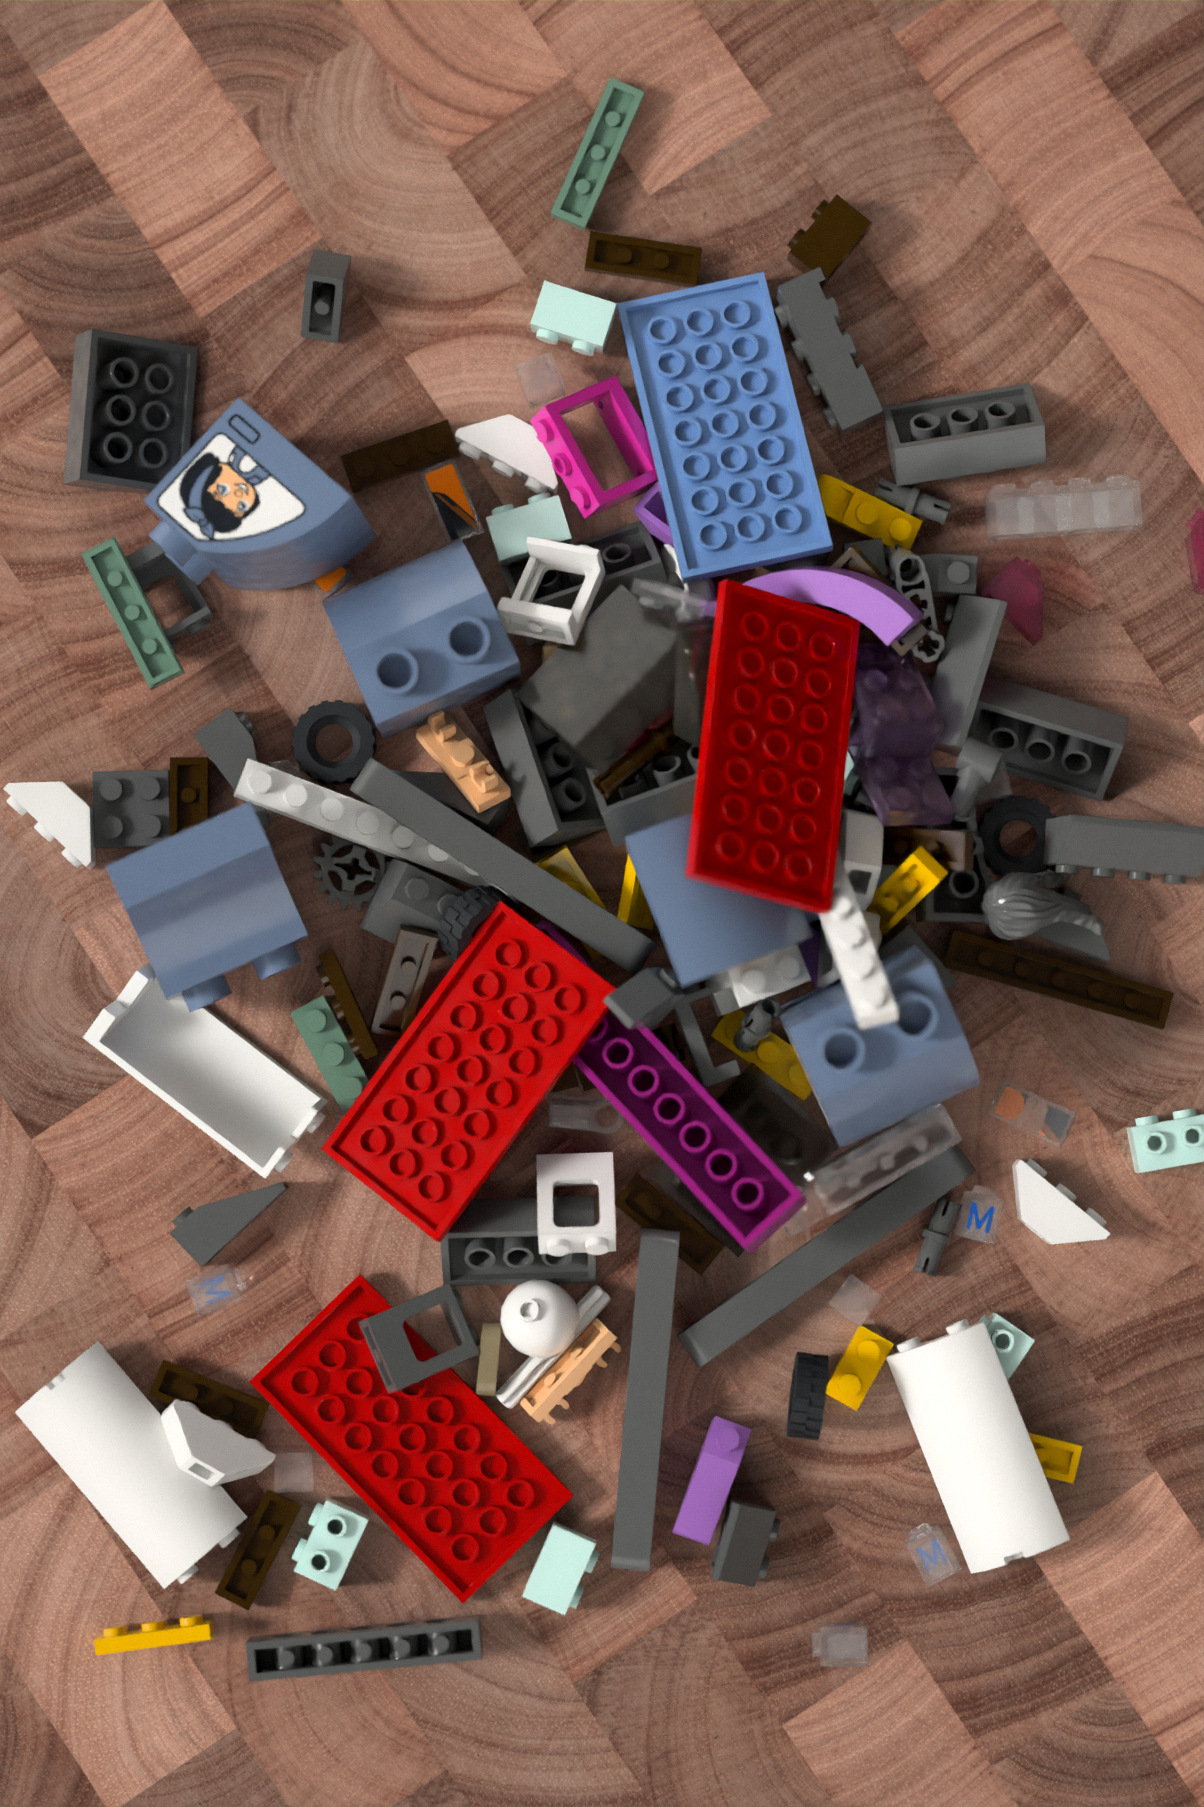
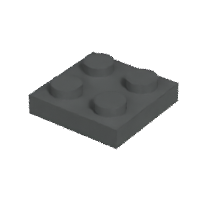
M169 770L92 772L94 848L150 847L170 838Z

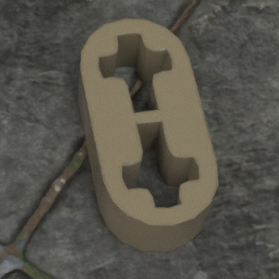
M483 1322L476 1395L496 1396L502 1333L501 1323Z

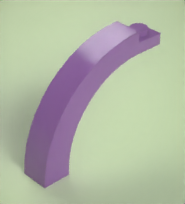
M800 566L776 571L743 583L796 601L820 604L845 612L870 628L887 646L898 642L925 616L908 599L891 587L864 574L843 568ZM717 600L706 609L713 618L697 630L696 634L699 638L690 646L699 657L711 654Z

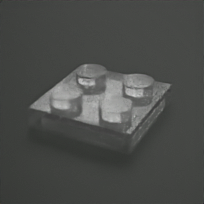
M634 578L630 593L640 596L638 603L660 610L661 608L667 609L668 605L677 608L675 615L694 621L704 620L705 616L716 614L717 599L650 578Z

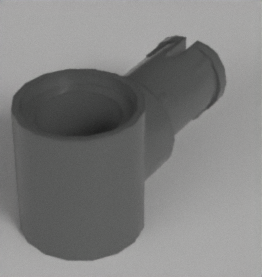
M968 737L955 765V769L959 770L957 776L960 778L946 809L967 818L980 787L985 788L986 783L991 784L994 780L1005 752Z

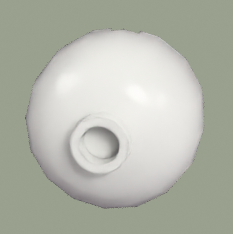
M530 1280L518 1285L507 1295L501 1308L500 1323L506 1339L519 1352L531 1357L549 1358L561 1353L572 1343L575 1337L574 1331L576 1323L579 1322V1312L575 1300L561 1286L546 1280Z

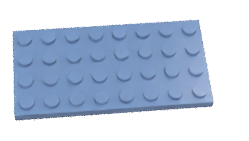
M764 272L618 303L617 311L683 584L833 551V543Z

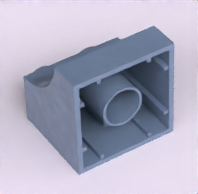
M251 802L105 866L166 999L169 1001L182 995L190 1013L232 994L224 975L252 963L261 981L302 962L294 944L306 939L308 933L292 900L270 843Z

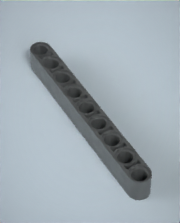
M369 758L349 790L634 976L638 974L657 945L631 926L373 758Z
M954 1139L949 1141L677 1335V1338L698 1367L703 1366L964 1181L976 1169Z
M641 1228L611 1568L649 1572L680 1231Z

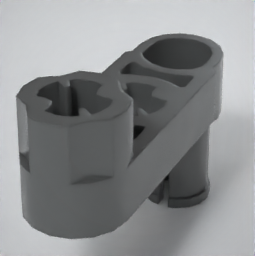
M894 544L895 549L890 545L884 550L886 565L891 570V584L910 602L909 598L912 595H916L922 600L921 605L917 603L918 609L925 615L923 620L933 629L927 634L928 640L923 639L925 644L921 647L917 644L910 653L919 657L924 662L935 661L945 648V641L938 632L929 575L925 569V564L913 551L904 549L898 544Z

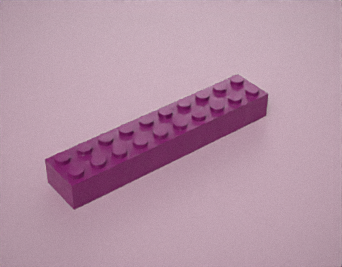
M546 918L536 925L545 934L592 968ZM609 1009L575 1056L573 1062L752 1255L809 1201L648 1028L629 1029Z

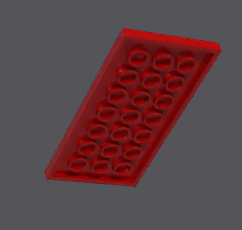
M729 579L719 583L686 878L817 914L831 912L860 630L859 620Z
M499 901L332 1132L321 1150L432 1239L441 1242L607 1014L610 1008L603 1000L615 991L617 987L509 905Z
M359 1274L249 1382L462 1603H465L574 1494L504 1421L476 1395V1392L451 1367L398 1391L388 1393L358 1322L393 1307L362 1274ZM404 1320L403 1329L416 1359L424 1362L438 1356L439 1354Z

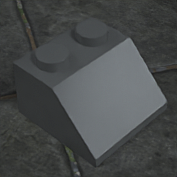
M392 858L360 928L393 944L395 943L400 924L435 932L438 936V931L441 928L440 923L447 914L446 911L456 902L455 900L459 896H463L466 892L408 863ZM440 938L437 940L435 950L439 947L438 942H440Z
M730 1496L709 1568L712 1579L755 1587L757 1578L764 1580L770 1557L764 1556L768 1541L775 1542L781 1520L775 1518V1508Z

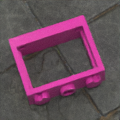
M617 376L545 405L530 420L538 435L536 438L544 445L552 460L553 469L561 476L570 492L571 501H575L584 520L646 493L658 481L646 429ZM592 402L635 477L604 492L562 418V415Z

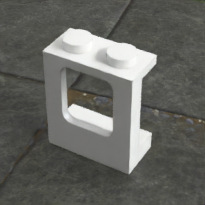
M528 537L526 546L530 555L512 598L501 597L496 608L506 633L575 646L606 573L600 551L587 545L576 546L560 543L550 538L538 539ZM558 570L585 576L571 610L532 603L546 571Z
M796 944L727 970L704 983L706 988L709 987L711 1001L717 1016L720 1017L754 1004L766 997H772L790 990L792 987L810 981L811 978L799 947Z
M613 1152L537 1154L539 1254L564 1256L568 1253L587 1252L591 1255H602L606 1252H616ZM597 1185L599 1188L600 1221L596 1226L557 1227L554 1224V1187Z

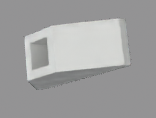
M511 414L462 427L456 431L454 435L455 441L460 444L458 450L475 460H478L480 456L493 462L492 469L508 478H511L513 474L526 480L524 485L537 494L548 492L555 496L557 493L558 481L551 458L544 445L536 438L538 435L533 426Z
M63 781L8 783L3 788L10 795L6 802L21 816H24L27 812L38 821L34 828L49 842L56 838L65 847L61 854L77 869L82 864L90 870L96 865L93 809Z
M846 809L839 832L837 849L859 908L866 910L872 902L882 868L884 818L880 815Z
M1017 1159L1013 1163L1017 1219L1048 1244L1103 1240L1109 1236L1110 1233L1103 1228L1107 1221L1091 1208H1088L1086 1212L1073 1203L1077 1196L1061 1183L1056 1188L1044 1179L1047 1172L1035 1161L1029 1159L1025 1163L1021 1159Z
M176 1399L163 1411L160 1417L178 1468L211 1487L259 1474L274 1461L276 1456L274 1453L266 1450L265 1445L261 1442L243 1437L233 1431V1428L226 1422L213 1420L201 1413L199 1408L190 1402H181Z

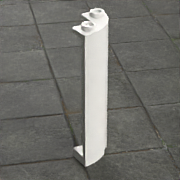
M147 963L135 972L118 998L103 1008L83 1037L264 1178L274 1169L281 1173L294 1156L290 1150L306 1130L313 1134L326 1117L321 1111L329 1101L206 1006L190 1013L182 995L168 1001L150 963Z
M965 1319L947 1326L948 1334L935 1340L920 1343L919 1338L915 1337L898 1344L899 1352L887 1356L886 1359L971 1573H977L1007 1565L1009 1561L1023 1556L1027 1558L1070 1540L985 1323L980 1322L969 1325L968 1320Z
M99 1341L63 1369L59 1375L41 1388L15 1412L164 1589L175 1579L180 1584H183L199 1570L194 1563L216 1544L224 1548L240 1534L236 1527L247 1516L221 1485L211 1487L178 1468L160 1418V1413Z

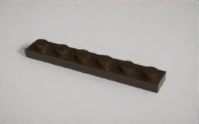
M952 930L943 965L951 970L1163 1030L1174 995L1170 991L957 930Z

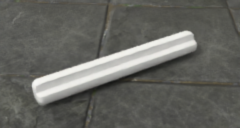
M597 1285L593 1286L576 1305L579 1312V1322L576 1323L575 1337L572 1343L611 1301L610 1296ZM567 1348L549 1358L529 1356L496 1392L497 1399L507 1408H513Z

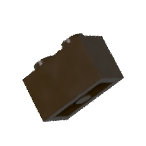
M837 194L830 203L824 199L811 215V218L815 220L806 232L800 228L787 245L791 249L787 261L803 274L818 267L821 268L825 280L821 281V288L824 287L866 236L872 224L870 220Z

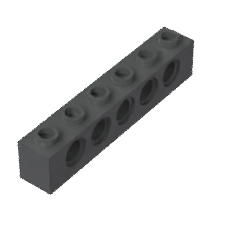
M480 1615L253 1636L246 1642L249 1682L481 1660L483 1657Z

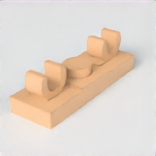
M440 710L428 717L427 724L416 729L417 740L478 814L511 797L509 786L448 713L444 715V712Z
M596 1317L519 1401L521 1406L538 1423L544 1419L548 1424L553 1425L556 1421L549 1412L555 1405H561L567 1410L570 1406L563 1397L567 1396L574 1387L583 1382L586 1374L592 1369V1365L596 1362L602 1368L608 1366L601 1357L608 1348H613L617 1353L621 1351L620 1345L615 1341L617 1337Z

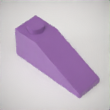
M717 1416L714 1417L706 1433L672 1531L673 1533L707 1546L710 1544L752 1429Z

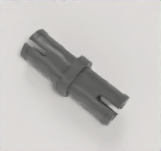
M883 477L880 478L874 493L875 498L905 510L904 512L911 516L916 514L939 522L942 525L945 524L952 505L951 501H945L920 492V487L913 486V489L905 486H897L896 483L885 480Z
M771 996L766 997L765 1000L761 999L757 1002L754 1009L745 1014L741 1022L742 1027L733 1038L734 1045L738 1050L745 1053L749 1052V1049L753 1051L759 1041L768 1036L773 1027L772 1022L781 1013V1006L778 1000Z
M942 1198L936 1200L937 1203L928 1230L924 1229L921 1236L925 1238L916 1264L913 1267V1270L924 1273L930 1258L925 1274L933 1277L937 1276L936 1273L946 1245L950 1246L952 1238H949L958 1210L961 1205L950 1201L944 1216L948 1201Z

